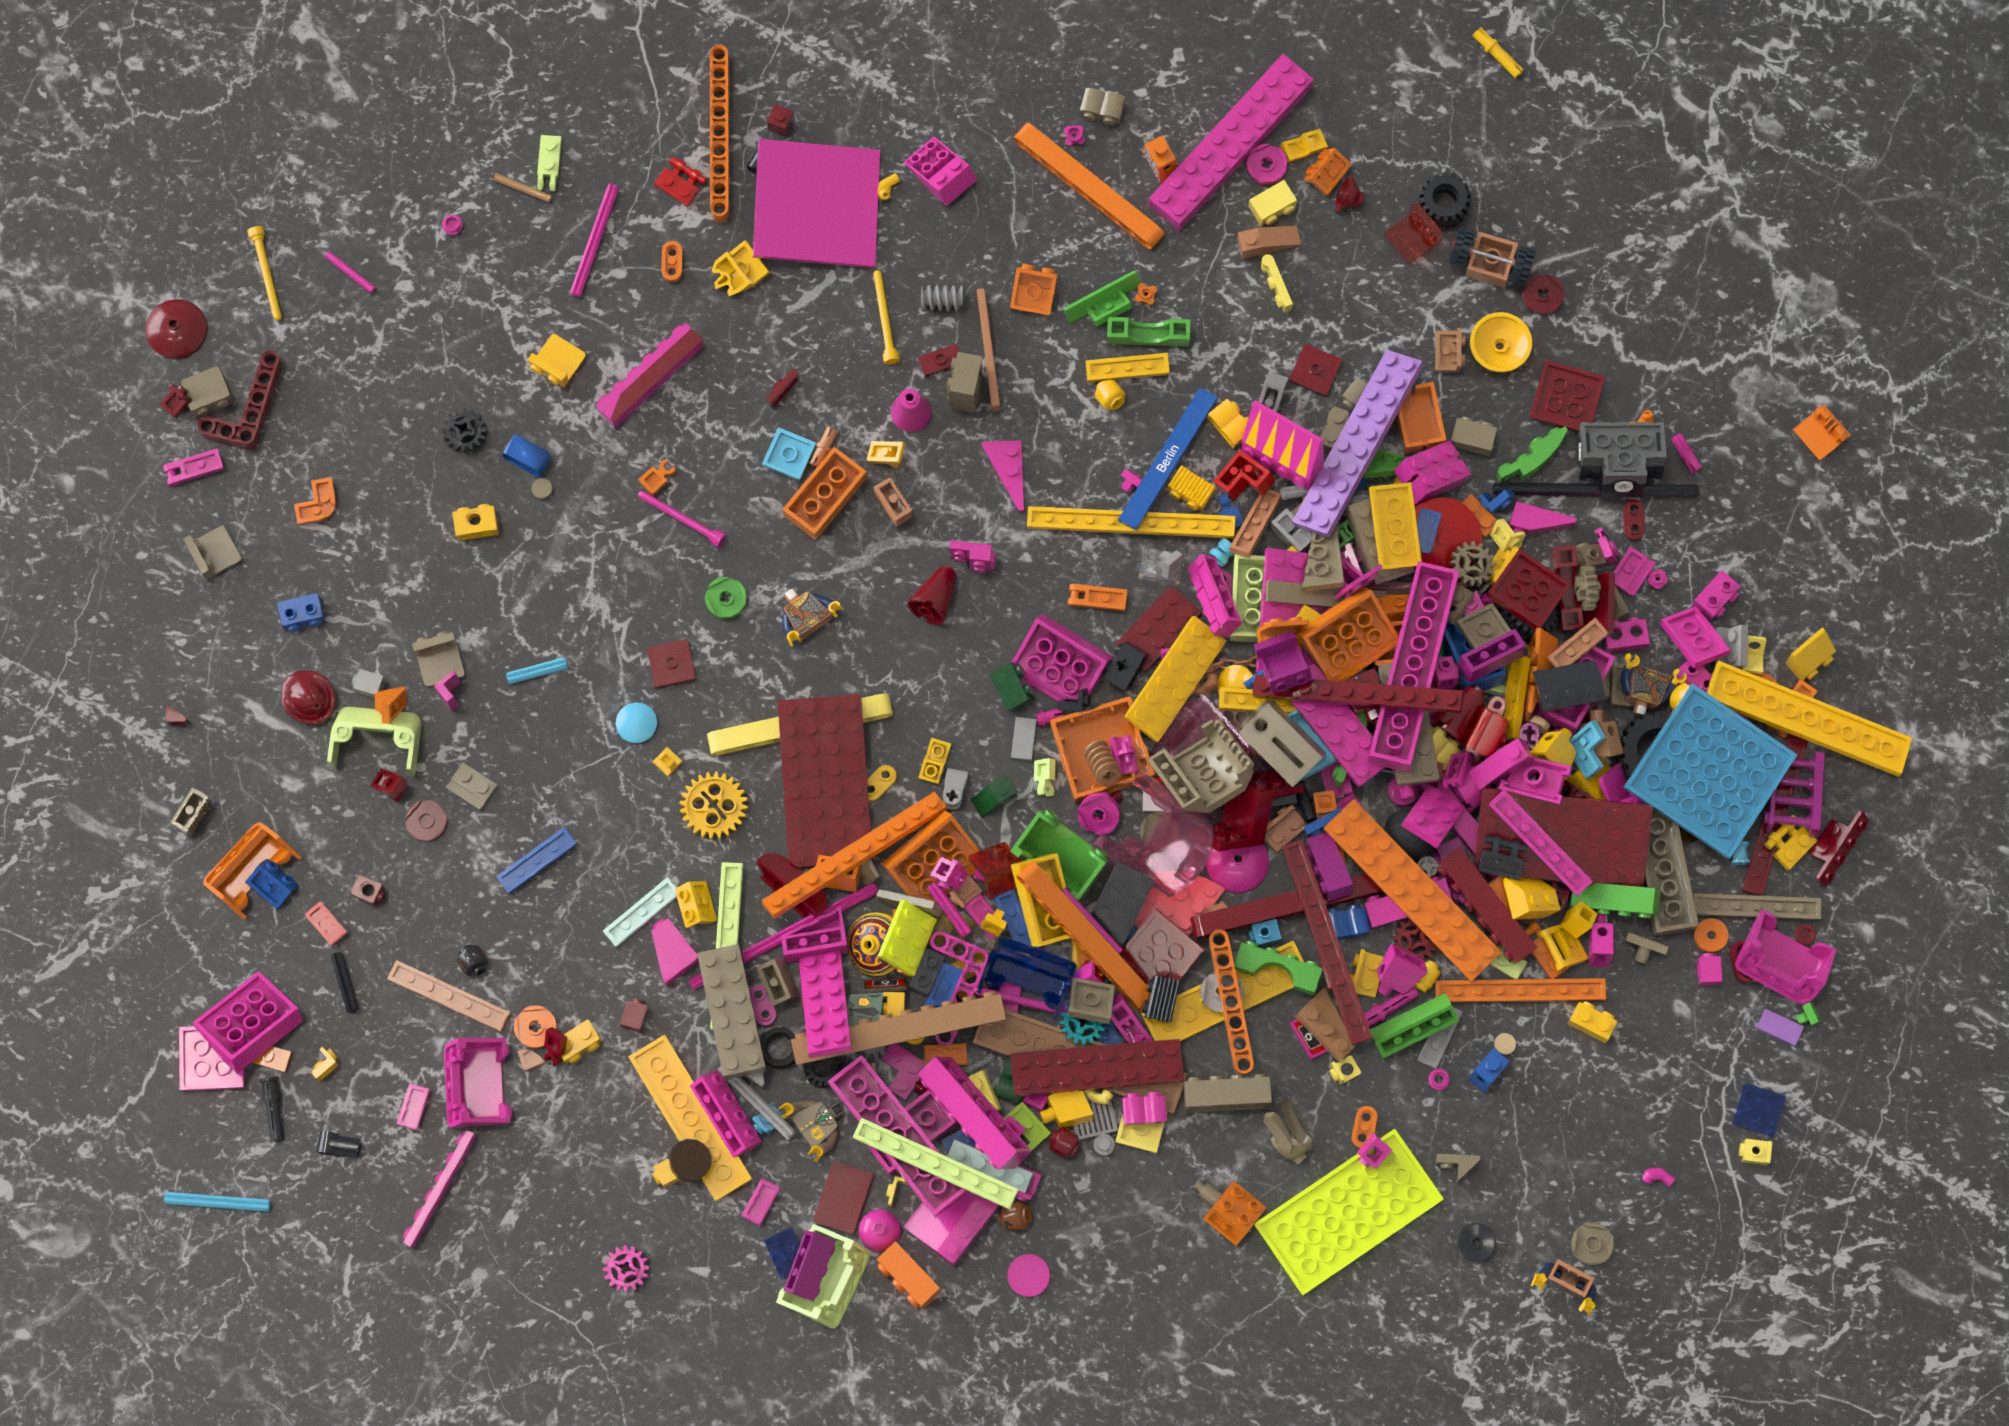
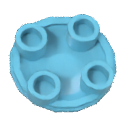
M636 702L628 704L620 710L616 719V728L623 740L640 743L653 737L657 727V718L652 708L646 704Z

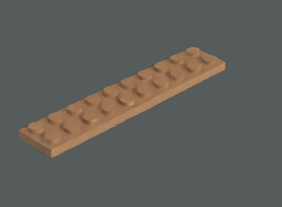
M1005 1009L1007 1019L979 1025L973 1040V1044L1010 1056V1053L1106 1045L1094 1040L1092 1044L1086 1040L1084 1046H1081L1080 1041L1074 1045L1073 1038L1066 1040L1068 1034L1067 1032L1061 1033L1062 1029ZM1184 1072V1081L1186 1080V1077H1187V1074H1188V1073H1185V1072ZM1184 1082L1110 1088L1106 1090L1125 1098L1126 1094L1139 1093V1097H1146L1149 1092H1160V1096H1165L1166 1111L1174 1114Z

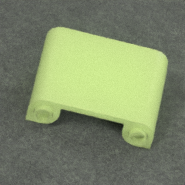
M813 1224L809 1231L836 1240L834 1254L829 1259L827 1273L822 1278L820 1284V1292L813 1302L783 1291L784 1288H782L776 1302L834 1329L841 1322L869 1262L870 1253L855 1241Z

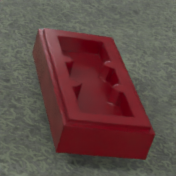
M957 344L919 356L918 360L924 377L950 369L952 359L956 358L959 352Z
M792 369L783 380L779 379L774 384L773 391L766 397L767 405L771 408H774L799 381V374L795 369Z

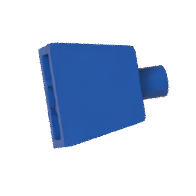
M1493 1048L1473 1071L1468 1080L1485 1093L1511 1062Z

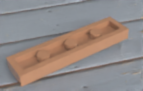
M1268 490L1263 497L1261 495L1257 497L1230 546V553L1250 558L1282 500L1279 492Z

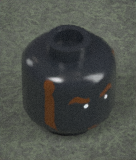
M466 945L459 951L457 963L467 976H480L486 971L488 958L479 946Z

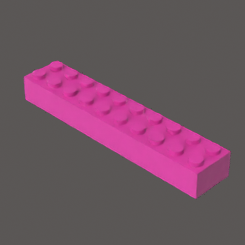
M1282 54L1149 197L1148 206L1177 231H1180L1248 158L1251 150L1260 145L1313 88L1314 79L1287 56Z
M1418 561L1387 685L1431 688L1457 585L1458 570ZM1381 707L1368 763L1410 773L1425 711Z

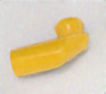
M896 173L879 182V199L887 200L890 198L891 187L900 182Z

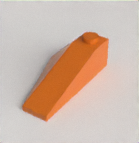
M1536 628L1529 644V658L1531 659L1527 680L1524 721H1529L1538 701L1532 672L1553 668L1547 657L1559 648L1557 647L1558 639L1542 628Z

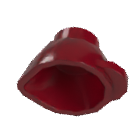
M1351 176L1343 182L1337 193L1335 201L1336 212H1341L1343 208H1351L1353 206L1359 208L1364 201L1365 193L1360 191V188Z

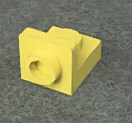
M1499 519L1496 521L1490 536L1499 548L1505 552L1512 550L1514 546L1519 549L1526 534L1523 531L1514 533L1504 519Z

